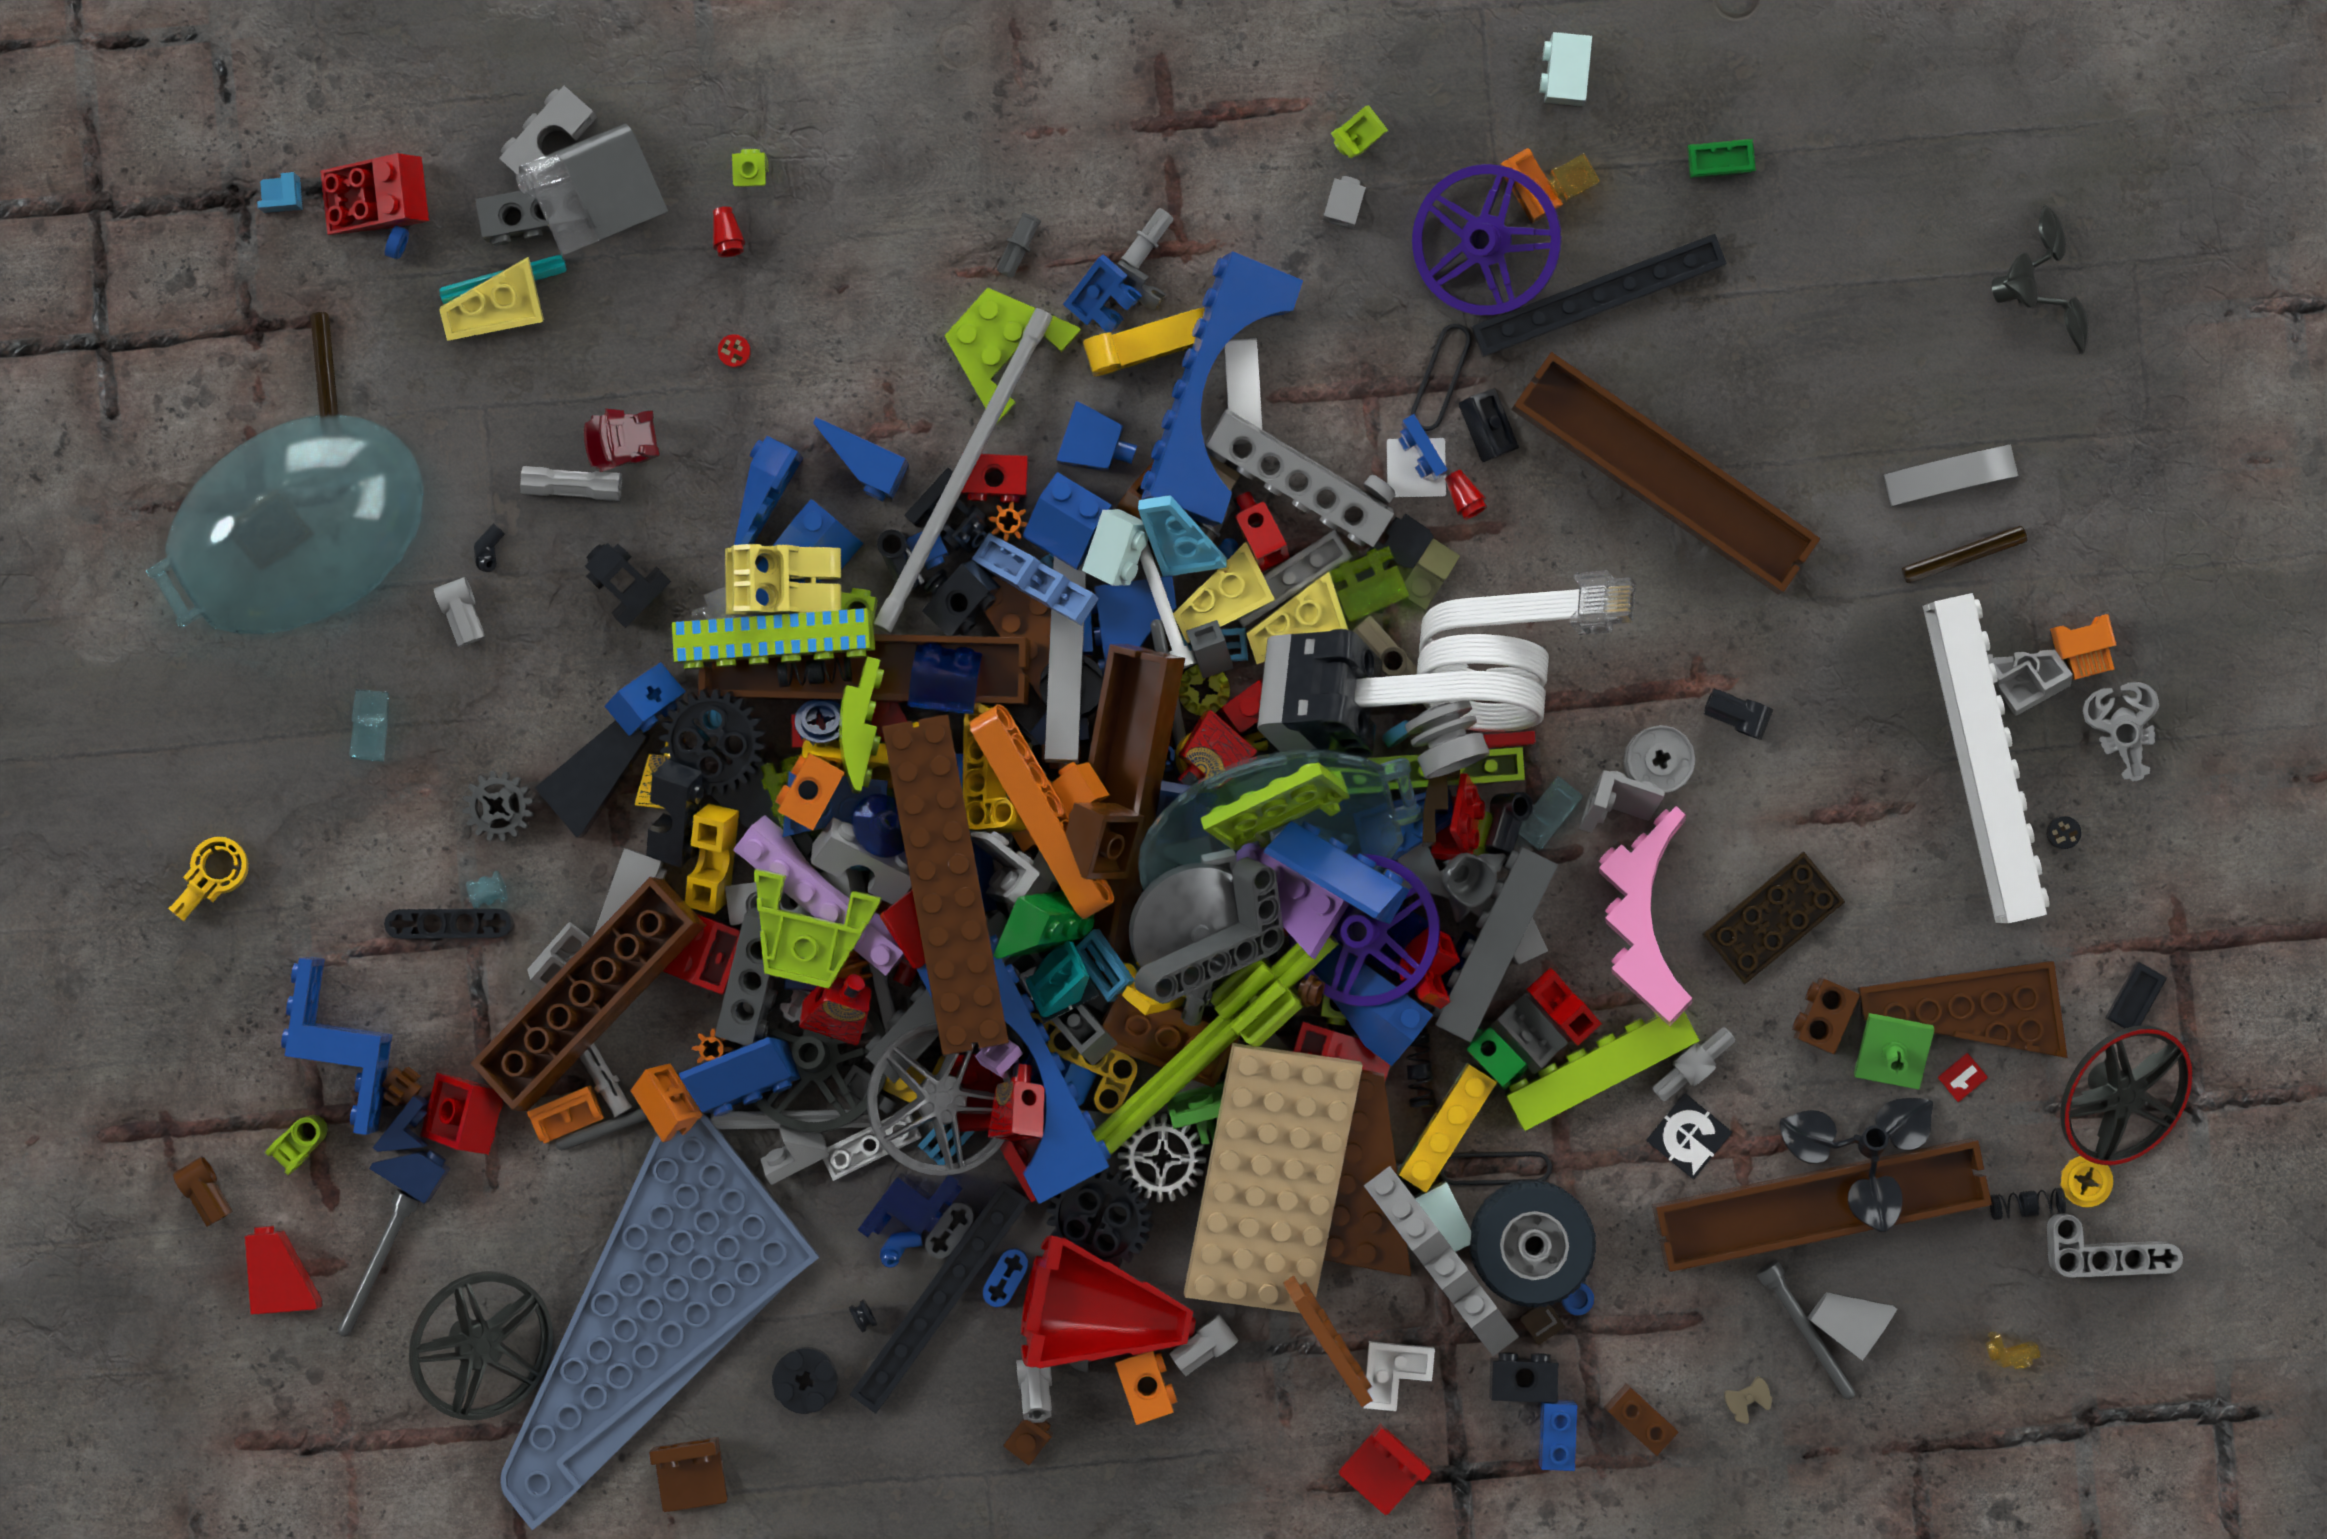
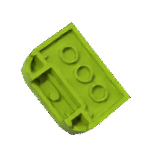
M1318 762L1310 763L1300 767L1298 772L1288 777L1272 780L1269 786L1244 793L1240 796L1239 800L1229 805H1220L1213 808L1210 814L1200 819L1205 831L1233 850L1238 851L1242 848L1241 846L1257 841L1260 848H1263L1272 842L1269 832L1318 809H1321L1331 817L1341 811L1338 803L1343 799H1349L1350 796L1340 770L1330 772Z

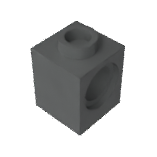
M1217 620L1186 631L1203 679L1234 668Z

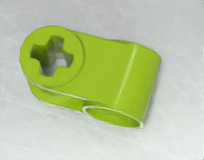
M318 1115L300 1118L270 1145L265 1154L268 1157L273 1156L285 1168L284 1173L289 1176L303 1164L309 1154L324 1140L328 1130L327 1123ZM306 1122L311 1123L316 1129L314 1139L307 1138L303 1133V1126Z

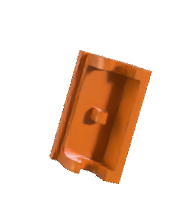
M1529 148L1524 149L1500 164L1501 166L1520 171L1534 180L1549 196L1555 209L1563 205ZM1504 177V179L1508 183L1509 178ZM1514 180L1512 192L1530 222L1534 223L1546 216L1538 199L1526 187Z
M671 1063L645 1069L630 1090L662 1142L670 1141L678 1130L682 1136L685 1135L696 1121L703 1116Z
M592 1085L527 1112L539 1141H543L544 1144L605 1118Z

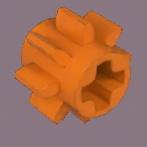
M1010 502L1009 509L1004 510L1001 506L997 505L998 516L989 517L990 522L997 524V528L992 531V534L997 535L1001 532L1004 534L1005 542H1008L1009 536L1013 535L1021 540L1022 537L1019 531L1021 527L1026 528L1028 524L1021 521V517L1026 514V510L1023 509L1017 513L1014 510L1013 502ZM1008 514H1012L1013 519L1018 522L1017 526H1011L1010 531H1006L1004 524L1000 523L1001 519H1007Z
M712 1028L710 1037H706L703 1033L698 1034L702 1042L700 1045L693 1046L692 1050L699 1051L701 1057L698 1058L697 1063H701L704 1060L711 1061L723 1056L726 1052L733 1051L734 1048L726 1045V1039L715 1036L716 1028ZM708 1041L710 1043L717 1041L720 1044L717 1049L720 1053L719 1056L716 1054L709 1056L706 1053L709 1049L706 1044Z

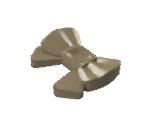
M1757 1376L1750 1386L1742 1390H1726L1724 1392L1725 1403L1731 1412L1735 1414L1734 1419L1738 1422L1749 1423L1747 1405L1755 1401L1766 1410L1771 1408L1772 1397L1770 1396L1768 1385L1760 1376Z

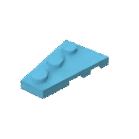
M1171 495L1139 500L1138 511L1163 577L1227 567L1225 555Z

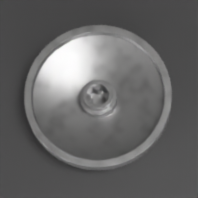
M1186 864L1165 872L1144 890L1135 904L1129 925L1131 949L1141 968L1239 923L1232 872L1212 864ZM1231 974L1214 981L1212 987L1224 982Z

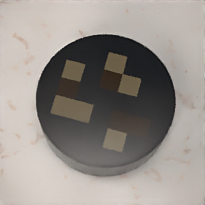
M2057 817L2047 827L2048 841L2059 849L2072 848L2081 838V827L2071 817Z

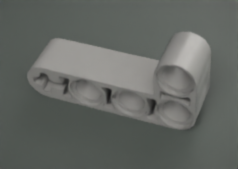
M2067 1213L2054 1214L2047 1224L2049 1265L2053 1271L2065 1277L2167 1274L2177 1271L2183 1262V1255L2180 1249L2173 1244L2163 1241L2084 1244L2082 1223L2078 1218ZM2069 1220L2072 1230L2068 1236L2061 1237L2058 1233V1226L2062 1221ZM2136 1250L2139 1256L2136 1265L2128 1267L2125 1257L2128 1252ZM2103 1251L2106 1256V1262L2101 1268L2096 1269L2092 1263L2093 1256L2097 1252ZM2165 1252L2171 1255L2170 1259H2165L2164 1263L2150 1259L2149 1254L2162 1256ZM2065 1253H2071L2073 1256L2072 1266L2069 1269L2062 1270L2059 1263L2061 1256Z

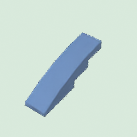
M988 533L971 559L1011 586L1079 625L1083 624L1099 599L1094 593L1042 564L1035 557Z

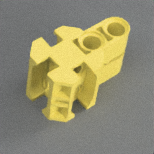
M761 544L733 545L731 548H726V615L766 616L841 610V584L816 583V579H841V549L793 545L761 546ZM758 556H763L768 561L769 567L766 573L759 571L756 567L755 561ZM805 579V583L791 582L789 580ZM759 588L764 589L768 593L769 601L766 606L759 604L756 600L755 595Z

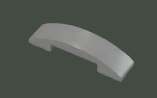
M2010 444L1895 471L1883 476L1891 506H1896L1943 493L2017 477L2018 472Z

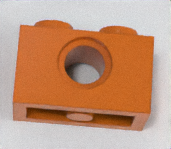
M808 753L806 758L801 755L799 756L791 771L796 777L790 787L786 785L782 787L775 802L780 805L777 809L779 813L813 831L845 772ZM806 780L815 782L818 788L817 794L811 799L802 798L798 792L799 785Z
M1154 1351L1137 1355L1129 1354L1115 1359V1365L1136 1425L1174 1413L1172 1404L1178 1401L1172 1384L1165 1385L1162 1373L1166 1372L1167 1369L1161 1352L1157 1354ZM1149 1376L1155 1379L1157 1382L1156 1389L1151 1393L1142 1392L1138 1387V1382L1141 1378Z

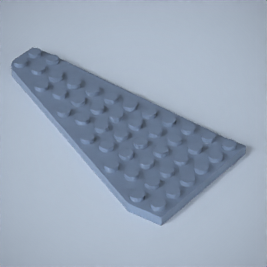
M702 1112L703 1116L683 1136L678 1130L670 1141L662 1142L659 1136L655 1137L502 1469L501 1488L503 1494L531 1530L555 1513L794 1277L820 1257L719 1129L712 1124L706 1113Z

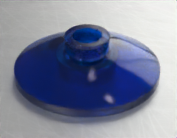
M873 794L861 800L855 807L852 815L853 832L860 845L869 853L883 858L895 857L904 852L905 848L896 799L884 794ZM885 819L889 821L890 826L885 823Z

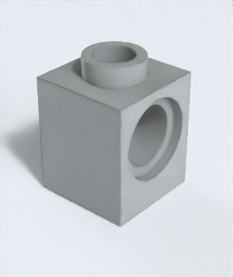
M1342 176L1341 180L1334 178L1322 221L1354 230L1366 188L1360 186L1361 181L1348 176Z

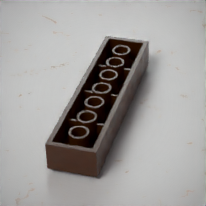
M649 877L470 1064L512 1110L528 1111L707 925L664 879Z

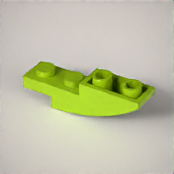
M868 656L863 666L858 688L846 685L844 689L839 720V743L842 763L851 791L856 794L861 792L862 786L866 788L869 786L873 771L872 768L867 767L870 755H877L881 739L880 736L875 735L876 726L864 724L865 719L872 720L876 705L875 701L870 700L873 688H880L884 670L878 669L880 660Z

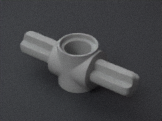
M1722 1027L1701 1046L1695 1043L1682 1050L1672 1060L1674 1069L1653 1086L1655 1094L1662 1101H1667L1685 1084L1688 1083L1690 1086H1695L1703 1081L1715 1070L1716 1063L1714 1060L1735 1043L1732 1033L1727 1028Z

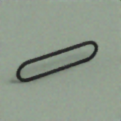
M1454 323L1443 328L1413 404L1411 415H1416V410L1445 334L1454 328L1462 330L1467 340L1437 421L1431 426H1422L1424 431L1434 430L1442 422L1469 351L1471 334L1461 324Z
M1537 1151L1452 1153L1449 1159L1537 1156L1545 1160L1547 1172L1539 1179L1454 1181L1444 1175L1442 1168L1439 1176L1449 1185H1506L1521 1180L1545 1181L1551 1174L1552 1164L1547 1155Z

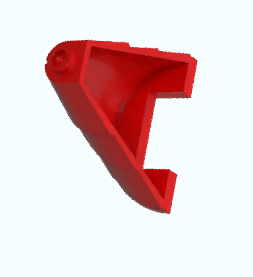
M1049 1235L1042 1242L1041 1249L1045 1251L1042 1257L1036 1256L1033 1262L1022 1312L1021 1335L1027 1337V1345L1021 1346V1355L1025 1366L1041 1369L1083 1360L1094 1361L1126 1353L1137 1355L1187 1344L1188 1337L1193 1335L1196 1324L1195 1317H1192L1193 1311L1148 1282L1138 1281L1112 1263L1104 1262L1066 1238Z

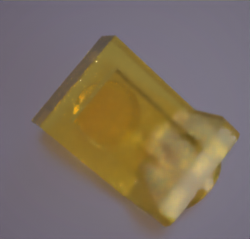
M1584 153L1560 167L1553 168L1549 174L1552 179L1548 180L1557 198L1562 196L1565 202L1600 182Z
M1995 1331L1988 1333L1990 1342H1986L1989 1357L1991 1361H1996L1997 1365L2003 1368L2012 1365L2014 1369L2025 1368L2034 1364L2033 1359L2041 1357L2038 1344L2032 1341L2004 1348L1999 1333Z

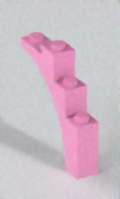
M1677 806L1671 812L1665 809L1653 823L1656 827L1649 835L1642 833L1633 842L1631 847L1634 850L1632 852H1629L1621 844L1616 850L1611 847L1599 860L1602 864L1599 867V873L1625 896L1623 900L1617 897L1605 910L1608 914L1605 917L1606 924L1631 946L1629 950L1624 947L1613 958L1611 962L1615 965L1612 967V974L1669 1026L1692 1004V997L1674 978L1661 955L1653 931L1651 898L1658 864L1670 840L1686 821V814Z

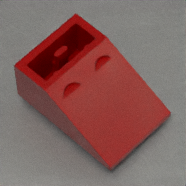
M396 153L320 171L327 235L394 228L396 225L404 227L429 221L423 163L420 156Z
M696 913L707 926L663 972L724 995L741 929Z
M1301 1020L1292 1052L1360 1061L1363 1065V1070L1384 1073L1386 1081L1390 1065L1365 1047L1360 1038Z

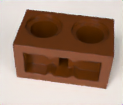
M1819 978L1817 983L1812 982L1805 997V1000L1809 1001L1804 1013L1799 1012L1794 1021L1792 1030L1796 1031L1793 1038L1827 1053L1835 1054L1860 994L1823 978ZM1832 990L1838 996V1003L1834 1008L1827 1009L1823 1005L1822 999L1826 992ZM1819 1020L1825 1026V1033L1821 1038L1814 1039L1810 1035L1809 1029L1813 1022Z
M1627 1383L1604 1406L1614 1418L1656 1456L1679 1433L1673 1425Z

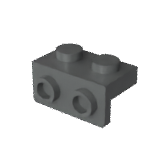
M1528 992L1508 1006L1490 1025L1527 1064L1533 1074L1541 1070L1560 1049L1570 1042L1567 1034Z

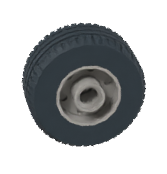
M1521 1180L1497 1189L1480 1205L1470 1228L1471 1240L1469 1251L1473 1265L1481 1280L1497 1296L1522 1307L1539 1308V1306L1545 1307L1561 1302L1563 1299L1568 1298L1570 1294H1574L1581 1287L1582 1282H1585L1595 1260L1596 1235L1588 1213L1570 1193L1548 1182ZM1532 1236H1538L1540 1240L1539 1246L1532 1251L1526 1250L1525 1243L1527 1239Z

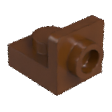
M1023 1418L1003 1446L1029 1466L1045 1444L1052 1438L1053 1432L1049 1430L1051 1424L1046 1420L1040 1423H1032Z

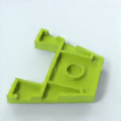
M987 288L944 335L985 409L997 388V385L992 381L993 377L1014 355L1023 337V332L1036 309L990 288ZM1053 316L1043 337L1062 353L1081 332V329ZM1011 397L1009 398L997 424L1016 404V402Z
M755 869L754 881L757 887L758 898L756 900L760 915L764 974L830 988L881 904L882 897L852 891L845 923L841 924L779 909L786 875Z

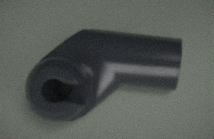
M494 523L474 544L475 564L479 570L484 572H492L496 568L497 561L494 546L505 535Z

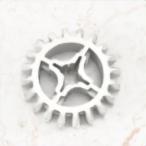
M1162 1113L1161 1123L1155 1124V1117L1153 1115L1148 1120L1150 1126L1145 1127L1143 1125L1139 1128L1141 1130L1139 1133L1135 1132L1131 1136L1133 1138L1132 1142L1126 1140L1121 1145L1129 1148L1128 1153H1118L1119 1159H1128V1163L1120 1165L1119 1170H1122V1172L1130 1170L1131 1172L1130 1175L1124 1178V1181L1133 1177V1180L1135 1179L1138 1182L1133 1189L1142 1186L1146 1188L1144 1198H1150L1152 1191L1157 1192V1202H1162L1163 1192H1168L1170 1201H1174L1176 1198L1173 1190L1179 1189L1183 1196L1187 1195L1188 1192L1183 1186L1186 1182L1192 1187L1197 1186V1182L1191 1178L1192 1173L1198 1176H1202L1204 1173L1202 1169L1195 1167V1164L1206 1163V1157L1196 1156V1152L1205 1149L1204 1144L1193 1145V1141L1199 1138V1133L1195 1132L1188 1136L1186 1132L1190 1129L1191 1125L1184 1126L1182 1129H1173V1125L1166 1124L1167 1114ZM1158 1131V1142L1154 1149L1143 1152L1135 1151L1138 1143L1146 1135ZM1168 1132L1176 1134L1184 1141L1189 1154L1173 1152L1169 1148ZM1161 1141H1164V1149L1167 1150L1166 1155L1170 1153L1171 1158L1179 1159L1166 1161L1165 1166H1163V1173L1160 1174V1166L1156 1165L1158 1161L1154 1162L1152 1158H1146L1145 1156L1152 1157L1153 1155H1158L1159 1149H1161ZM1135 1161L1151 1164L1155 1168L1156 1184L1146 1180L1139 1173ZM1188 1164L1185 1173L1178 1180L1165 1184L1166 1172L1172 1165Z

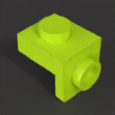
M1368 105L1362 108L1343 126L1331 132V135L1335 139L1334 144L1339 152L1345 156L1348 155L1349 158L1361 155L1389 130Z
M743 149L740 151L741 153L732 154L733 185L735 187L766 185V172H769L768 158L765 153H760L759 149Z

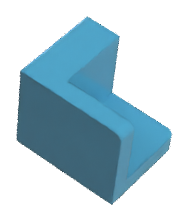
M294 172L281 173V178L261 180L262 201H257V206L263 213L303 210L300 177Z

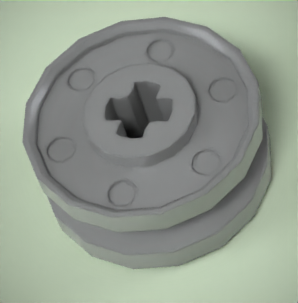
M1659 725L1646 728L1632 737L1625 748L1623 763L1628 778L1638 782H1651L1659 789L1665 790V793L1676 791L1687 783L1694 771L1696 759L1693 746L1686 735L1673 727ZM1656 751H1658L1659 755L1664 754L1667 760L1662 763L1663 769L1660 768V765L1654 766L1652 760L1656 758Z

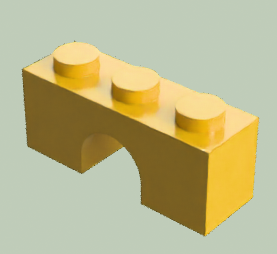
M709 803L694 815L691 846L699 848V857L695 869L687 876L685 903L690 908L715 914L727 904L725 886H731L735 856L733 849L736 846L739 810Z

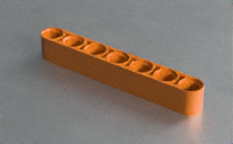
M997 704L971 720L970 729L1075 912L1083 919H1086L1114 902V895L1106 879H1085L1081 877L1066 837L1069 815L1008 710L1004 706Z

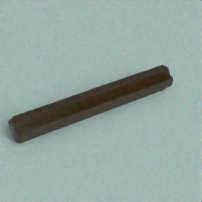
M315 312L310 315L321 433L324 440L332 441L340 439V426L328 313Z
M2018 526L1907 565L1902 568V574L1907 583H1912L2023 544L2028 540L2027 534L2023 526Z

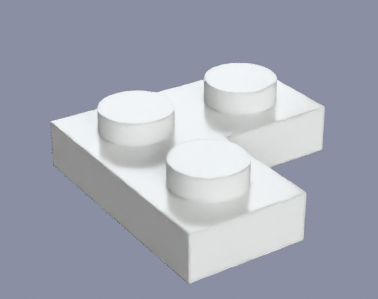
M1369 1341L1366 1377L1372 1385L1368 1392L1373 1401L1363 1408L1396 1411L1399 1378L1432 1381L1435 1348Z

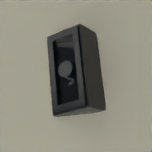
M1495 388L1470 396L1459 402V408L1482 462L1489 461L1519 448Z

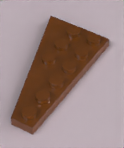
M2054 961L1858 987L1863 1020H1867L1868 1014L1872 1013L1933 1025L1934 1033L2068 1058Z
M1363 1069L1361 1072L1324 1260L1411 1276L1407 1243L1364 1187L1365 1184L1389 1166L1397 1174L1384 1073Z

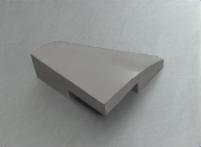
M2042 650L2036 654L2015 652L2014 656L1993 658V654L1987 655L1989 664L1993 663L1997 672V682L1994 684L2015 716L2071 686L2073 674L2064 661L2061 660L2056 650Z
M568 922L527 969L530 980L543 988L588 942L590 937L571 922Z
M1826 1292L1807 1318L1863 1361L1886 1329L1897 1308L1889 1304L1886 1305Z

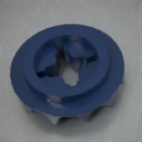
M814 699L803 704L795 715V730L799 733L801 740L806 739L813 746L816 743H824L827 746L833 740L839 741L841 706L829 699ZM817 715H820L821 719L826 723L825 730L820 729L816 725Z

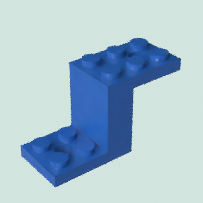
M317 957L299 958L298 964L294 963L291 973V983H295L294 995L289 996L286 1006V1015L290 1016L289 1029H284L281 1040V1047L285 1048V1056L363 1067L362 1073L358 1072L356 1076L355 1092H359L358 1104L353 1105L351 1109L350 1125H354L353 1133L368 1135L379 1130L385 1090L381 1085L387 1076L393 1034L316 1023L325 959Z

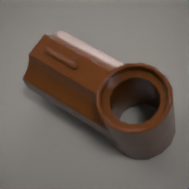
M203 1156L173 1173L177 1187L186 1198H190L206 1227L233 1212L216 1184L217 1177L213 1168Z

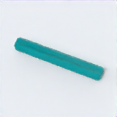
M562 255L530 262L535 281L566 272V264ZM502 271L441 287L439 292L443 304L450 302Z

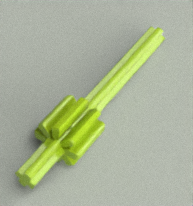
M1332 935L1329 936L1316 959L1310 957L1296 943L1273 966L1265 957L1233 972L1212 992L1211 1003L1215 1006L1219 1016L1092 1133L1096 1142L1103 1140L1111 1155L1240 1035L1249 1045L1253 1047L1261 1046L1303 1007L1301 1005V998H1298V991L1294 985L1339 944L1336 938Z

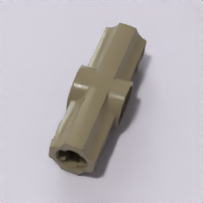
M1371 615L1352 630L1382 660V673L1387 677L1417 674V667L1407 657L1405 651L1398 647ZM1390 651L1397 653L1400 657V665L1395 670H1389L1384 665V656Z

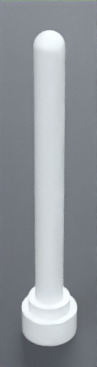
M1147 542L1146 547L1141 552L1140 561L1172 651L1169 653L1184 657L1183 669L1197 664V660L1193 650L1190 651L1188 645L1184 646Z

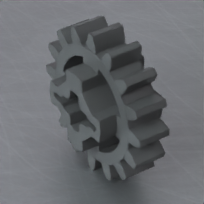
M490 771L489 780L483 775L478 776L480 785L469 784L468 786L473 792L472 796H463V800L469 802L470 807L463 809L462 812L472 816L466 824L468 826L477 825L478 828L475 834L481 836L486 831L487 840L493 841L496 834L499 835L501 841H507V833L509 832L512 836L518 837L519 832L517 828L519 826L523 828L529 827L524 820L525 817L534 816L532 811L527 810V805L535 803V800L525 796L531 790L530 787L520 788L519 785L522 780L520 777L510 781V772L504 771L501 778H499L496 771ZM492 785H505V787L497 793H492L486 790L488 787ZM516 795L520 804L519 812L514 808L513 799ZM489 799L498 801L503 799L502 806L508 813H494L495 806ZM478 800L483 804L484 813L481 817L478 813ZM502 819L511 823L503 828L492 827L498 820Z

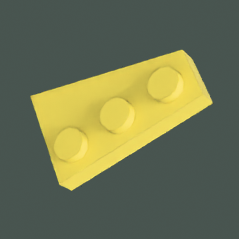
M529 257L444 304L439 309L447 341L540 323L544 320Z
M1247 542L1227 560L1226 568L1217 569L1173 613L1187 644L1190 643L1186 632L1189 629L1215 620L1222 627L1275 601Z
M1329 571L1246 632L1256 664L1265 662L1267 639L1271 636L1325 632L1335 629L1348 630Z

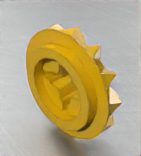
M2078 1156L2069 1160L2068 1164L2061 1171L2060 1186L2064 1190L2065 1197L2073 1204L2080 1207H2094L2103 1203L2109 1197L2113 1188V1175L2108 1165L2095 1164ZM2090 1171V1179L2094 1180V1183L2099 1184V1186H2086L2085 1190L2082 1191V1183L2075 1179L2074 1176H2085Z

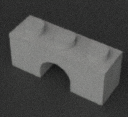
M565 86L560 90H553L545 99L544 104L546 106L538 115L533 113L522 126L525 130L517 139L514 137L509 139L501 149L503 154L499 159L532 189L536 187L554 166L542 152V142L546 135L553 131H563L577 141L597 118L596 114Z
M833 817L813 843L811 864L838 878L851 866L861 865L869 868L871 871L869 872L868 893L882 897V900L892 905L912 887L906 853L885 844L877 837H871L861 832L850 823L842 822Z

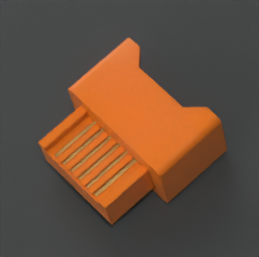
M2108 614L2095 617L2089 626L2070 630L2062 625L2050 629L2055 650L2061 657V660H2067L2068 668L2073 674L2072 680L2114 670L2109 647L2116 646V641Z

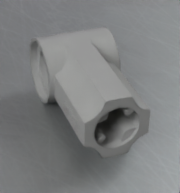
M466 577L434 588L438 605L442 613L447 616L458 647L485 638L482 625L474 607L475 598Z
M1220 1314L1196 1330L1197 1333L1188 1339L1187 1344L1179 1345L1169 1352L1185 1376L1213 1356L1216 1358L1222 1355L1239 1341Z
M1023 1359L1016 1360L1018 1385L1022 1394L1023 1418L1032 1423L1044 1422L1047 1418L1052 1417L1049 1387L1052 1386L1051 1367L1041 1369L1027 1367Z

